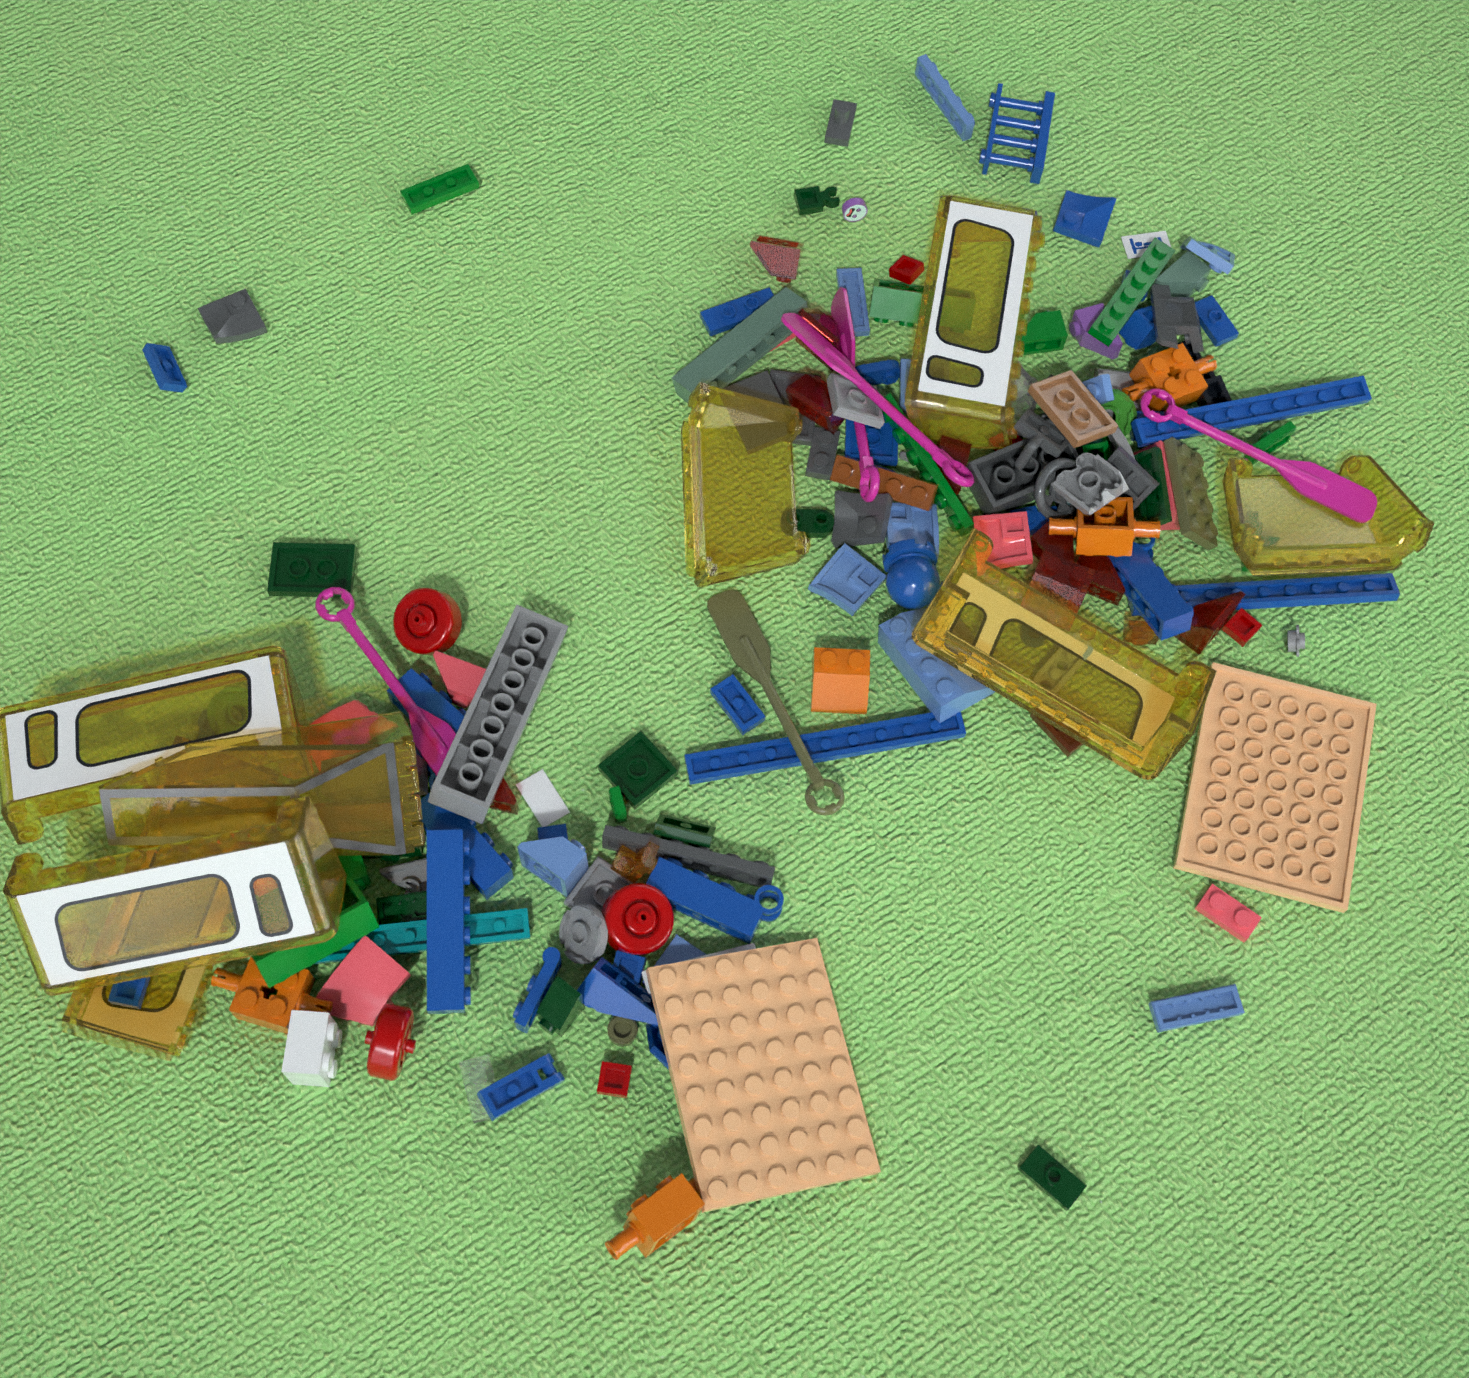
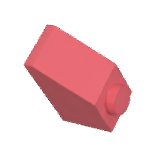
M435 650L433 654L435 664L450 699L455 705L467 708L470 706L486 669Z

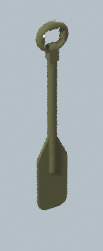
M735 590L725 591L712 596L708 600L707 609L734 663L761 684L806 772V777L810 783L805 792L806 805L818 815L827 816L836 813L844 804L845 796L843 789L833 780L823 779L799 736L770 679V648L744 597ZM824 786L831 787L835 798L839 799L837 804L831 803L826 805L825 808L818 807L815 797L810 795L811 792L824 789Z

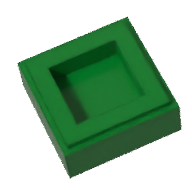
M620 787L609 788V801L615 822L617 824L627 822V811Z

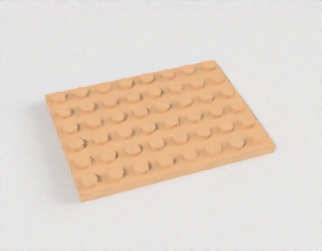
M1213 662L1209 668L1173 868L1345 913L1349 905L1377 704Z
M817 938L647 968L646 975L669 1066L668 1069L698 1195L705 1203L702 1213L872 1176L881 1172Z

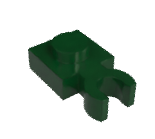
M819 186L795 189L794 198L798 214L823 212L824 206L829 208L838 207L839 197L831 198L836 196L837 188L828 187L820 192Z

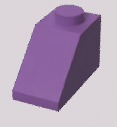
M1101 303L1075 310L1069 323L1071 335L1076 337L1079 346L1110 359L1118 358L1123 345L1119 335L1115 337L1108 347L1087 333L1105 308L1104 304Z

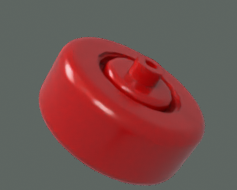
M417 588L407 593L399 601L394 612L393 627L398 641L404 648L413 653L433 656L435 650L443 653L456 642L462 627V616L458 604L449 594L432 588Z
M633 883L617 889L606 899L601 910L608 929L607 942L616 951L638 956L649 954L661 948L672 933L674 925L672 906L659 889L649 884Z
M390 1003L385 1004L378 1015L374 1031H367L365 1044L370 1045L367 1059V1073L369 1076L389 1081L396 1080L401 1073L407 1053H414L416 1040L410 1039L414 1021V1013L411 1008Z

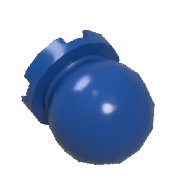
M915 539L901 540L889 546V552L886 555L883 554L882 559L884 569L888 573L886 587L890 598L896 604L908 610L921 609L930 604L939 593L940 577L936 568L938 561L935 546L926 541V545L915 544Z

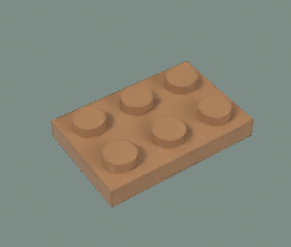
M1072 370L1033 383L1028 389V393L1073 448L1111 435L1118 428L1117 423Z

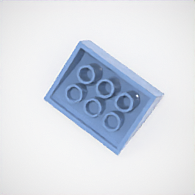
M946 603L900 613L880 624L878 630V644L939 723L1004 688V686L925 640ZM958 619L947 642L951 648L961 654H967L974 641V637ZM991 660L994 669L998 673L1003 675L1002 672L995 665V663Z

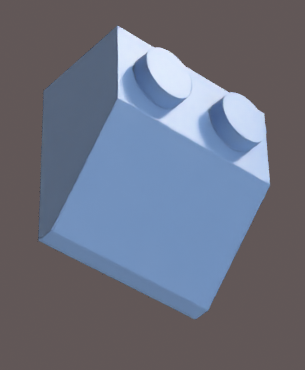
M562 836L521 842L517 847L521 865L566 898L589 869L587 853L585 852L586 848L574 839L569 841Z

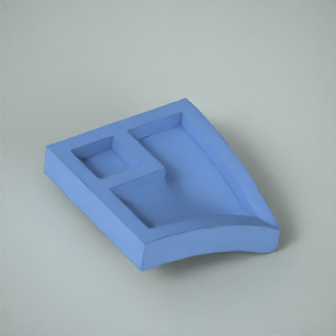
M1191 236L1185 239L1180 246L1181 249L1193 252L1209 262L1208 266L1217 273L1221 274L1223 271L1229 274L1234 267L1235 254L1219 246L1196 241Z
M892 503L885 537L887 549H889L890 545L901 540L915 539V544L924 545L928 541L935 546L938 560L939 526L937 505L933 504L932 509L926 511L904 503Z
M844 543L814 578L808 590L833 602L853 616L880 587L887 576Z

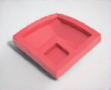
M1027 511L973 516L978 575L1003 568L1033 564Z

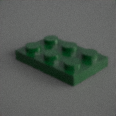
M273 542L267 588L269 596L318 597L324 589L330 587H340L352 594L357 554L356 545ZM333 594V597L341 598V595Z

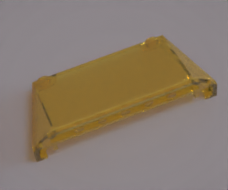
M699 382L689 396L687 406L692 407L688 416L689 420L688 422L683 421L681 428L687 575L695 578L694 583L697 587H705L797 564L810 549V540L805 532H797L792 442L802 430L799 409Z
M1354 455L1347 458L1341 465L1339 473H1336L1375 494L1377 506L1373 517L1366 523L1356 522L1301 495L1282 475H1251L1253 465L1247 458H1229L1222 480L1233 549L1253 576L1396 570L1403 564L1402 559L1413 551L1418 553L1426 547L1435 524L1421 512L1369 455Z

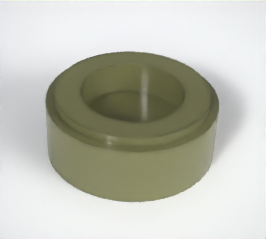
M615 1016L608 1024V1037L613 1044L624 1047L635 1041L638 1034L635 1020Z

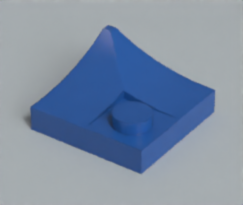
M1066 190L1053 232L1099 248L1117 198L1093 197Z

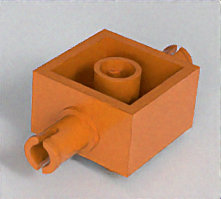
M1181 343L1178 345V349L1168 348L1140 359L1129 374L1134 385L1124 387L1122 392L1130 396L1132 401L1141 399L1146 391L1158 388L1168 392L1175 400L1177 407H1182L1195 402L1207 389L1208 384L1202 374L1216 370L1217 363L1216 360L1208 362L1214 358L1212 355H1207L1193 361L1186 347ZM1151 395L1152 399L1148 405L1150 411H1166L1169 406L1166 400L1163 401L1157 398L1156 395Z
M1117 497L1092 515L1083 514L1076 508L1074 519L1049 518V535H1073V538H1076L1077 555L1132 556L1133 540L1135 537L1160 538V521L1135 520L1133 497Z
M251 957L242 975L218 967L214 971L218 976H212L211 986L236 992L229 1011L236 1019L288 1034L291 1010L332 1011L333 1002L309 996L315 978L307 969L299 971L271 988L267 986ZM275 990L278 992L276 995H271L268 998L270 993H273Z
M682 1173L675 1179L670 1175L656 1186L657 1190L649 1198L644 1194L632 1203V1209L626 1214L628 1218L623 1226L624 1230L611 1240L605 1242L610 1255L615 1260H618L620 1256L636 1245L646 1258L695 1221L705 1203L697 1193L694 1177L688 1181Z

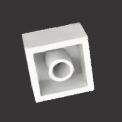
M291 1010L281 1072L293 1085L330 1087L331 1078L335 1079L338 1063L337 1060H334L335 1049L341 1046L342 1030H339V1026L328 1012Z

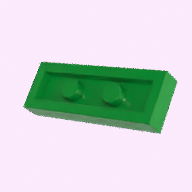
M469 164L400 190V193L408 210L413 215L478 189L479 181Z

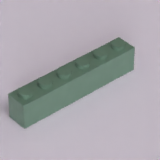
M787 287L782 289L740 324L736 325L730 332L717 340L706 351L698 355L687 366L679 370L672 377L676 394L696 410L699 409L793 333L781 321L783 314L795 313L806 321L810 320L807 301Z

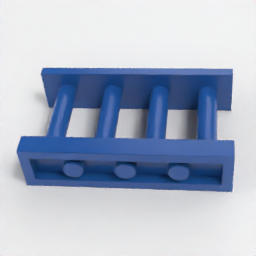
M998 83L996 93L991 92L989 107L993 108L987 146L986 149L981 150L979 163L983 164L982 174L987 175L989 163L1027 169V172H1031L1030 183L1039 184L1044 169L1055 93L1046 91L1044 100H1039L1038 103L1001 96L1003 84ZM999 106L1035 112L1036 115L1040 116V119L1030 121L998 115ZM996 125L1029 130L1033 131V134H1037V138L1028 140L995 134ZM993 144L1030 150V153H1034V157L1025 159L991 153Z

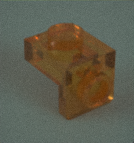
M1129 620L1123 631V642H1132L1134 645H1156L1159 640L1155 632L1144 621Z
M649 841L635 853L622 845L618 848L610 868L627 880L635 883L645 873L650 874L654 870L658 859L655 857L660 846Z

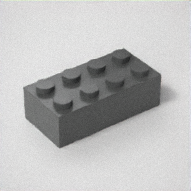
M1026 438L969 462L967 468L974 476V484L969 488L984 515L1003 514L1034 501L1035 484L1042 469L1049 462L1058 458H1069L1076 461L1079 457L1077 450L1069 443L1062 454L1055 458L1039 446L1024 469H1018L1014 463L1030 441V439ZM1063 469L1055 471L1056 478L1063 471ZM1047 483L1045 495L1049 494L1051 483Z

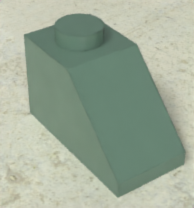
M1187 251L1157 277L1154 284L1169 285L1171 297H1190L1196 291L1201 292L1209 282L1207 277L1211 268L1190 251Z

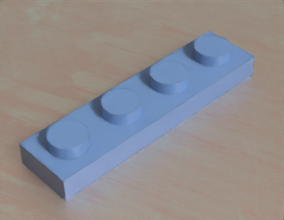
M926 54L918 57L915 70L916 77L962 141L971 139L975 126L973 115L967 112L962 105L960 97L954 94L949 82L939 73L936 64L931 62Z

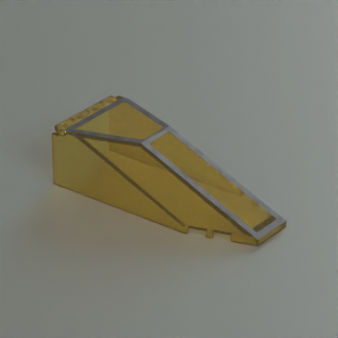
M398 711L189 743L185 745V749L163 759L161 756L155 759V763L135 773L130 771L99 786L108 845L203 857H213L285 842L289 856L401 855L415 852L414 847L425 845L423 822H416L423 819L420 795L414 794L420 791L417 767H406L417 763L415 743L412 742L413 734L402 712Z

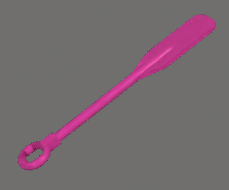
M840 287L831 304V318L836 348L855 368V335L846 288ZM854 421L860 456V495L865 502H872L878 494L880 476L878 469L873 464V458L870 457L865 424Z
M785 313L782 315L781 321L827 365L849 379L932 456V459L942 467L950 480L962 487H971L974 484V476L965 465L954 460L943 449L936 446L860 376L852 363L804 318L795 313Z
M1158 388L1150 389L1141 397V410L1151 421L1160 423L1172 420L1180 425L1183 423L1275 468L1301 495L1356 522L1366 523L1373 517L1377 506V498L1372 491L1315 463L1284 460L1274 457L1187 414L1188 411L1177 407L1173 397L1165 390ZM1151 395H1156L1157 398L1163 401L1166 400L1169 406L1166 409L1165 416H1160V413H1156L1153 410L1150 411L1148 405L1152 399Z
M340 587L324 589L315 601L318 615L330 622H340L346 632L350 633L408 712L414 745L437 776L456 733L448 723L418 707L352 617L351 614L355 605L352 594ZM333 594L341 595L345 604H349L347 609L344 608L338 611L337 615L329 614L325 605L321 604L323 600L333 597Z

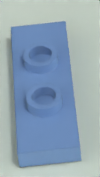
M862 268L837 269L838 289L843 287L847 290L855 337L869 336L870 327Z
M1236 984L1151 1001L1148 1004L1157 1033L1240 1016L1245 1013Z

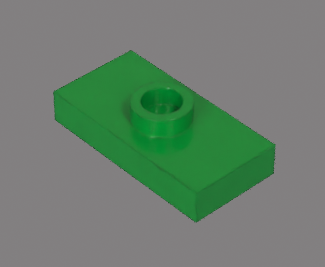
M1289 421L1272 433L1270 431L1265 432L1252 446L1271 454L1289 442L1296 430V426ZM1248 455L1244 458L1249 465H1254L1258 462V460Z

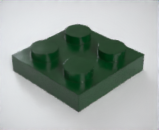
M642 731L598 765V770L614 787H620L622 796L634 809H637L678 775V770Z

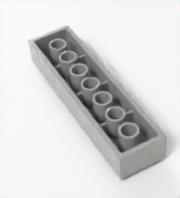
M516 605L432 785L428 799L429 803L483 824L568 629L567 625Z

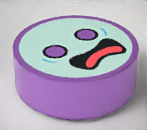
M851 198L842 205L844 219L849 222L863 219L868 212L866 203L861 198Z

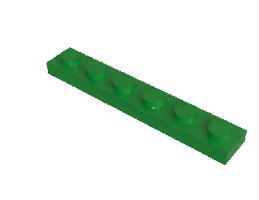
M1154 238L1087 333L1109 347L1176 250L1159 239Z
M891 393L884 396L885 399H887L898 411H900L904 415V413L902 412L901 408L899 407ZM882 410L884 422L889 423L893 429L892 434L895 441L899 445L902 444L906 449V457L912 466L916 465L920 471V479L938 484L934 501L940 510L944 509L948 515L947 520L952 530L958 531L961 537L969 534L974 522L931 455Z

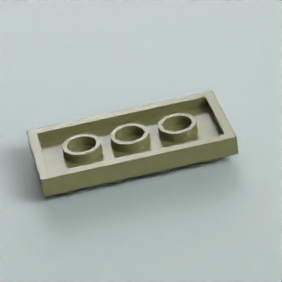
M1171 437L1163 442L1181 535L1207 550L1218 547L1216 539L1218 530L1212 519L1213 506L1208 499L1207 490L1209 485L1203 474V458L1200 453L1195 452L1185 443H1181L1174 437Z

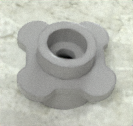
M1296 625V630H1287L1288 652H1296V657H1299L1300 649H1305V633H1299V625Z

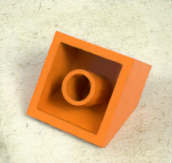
M814 647L811 712L867 714L870 650Z

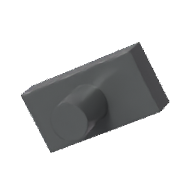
M833 99L824 143L848 147L857 103Z

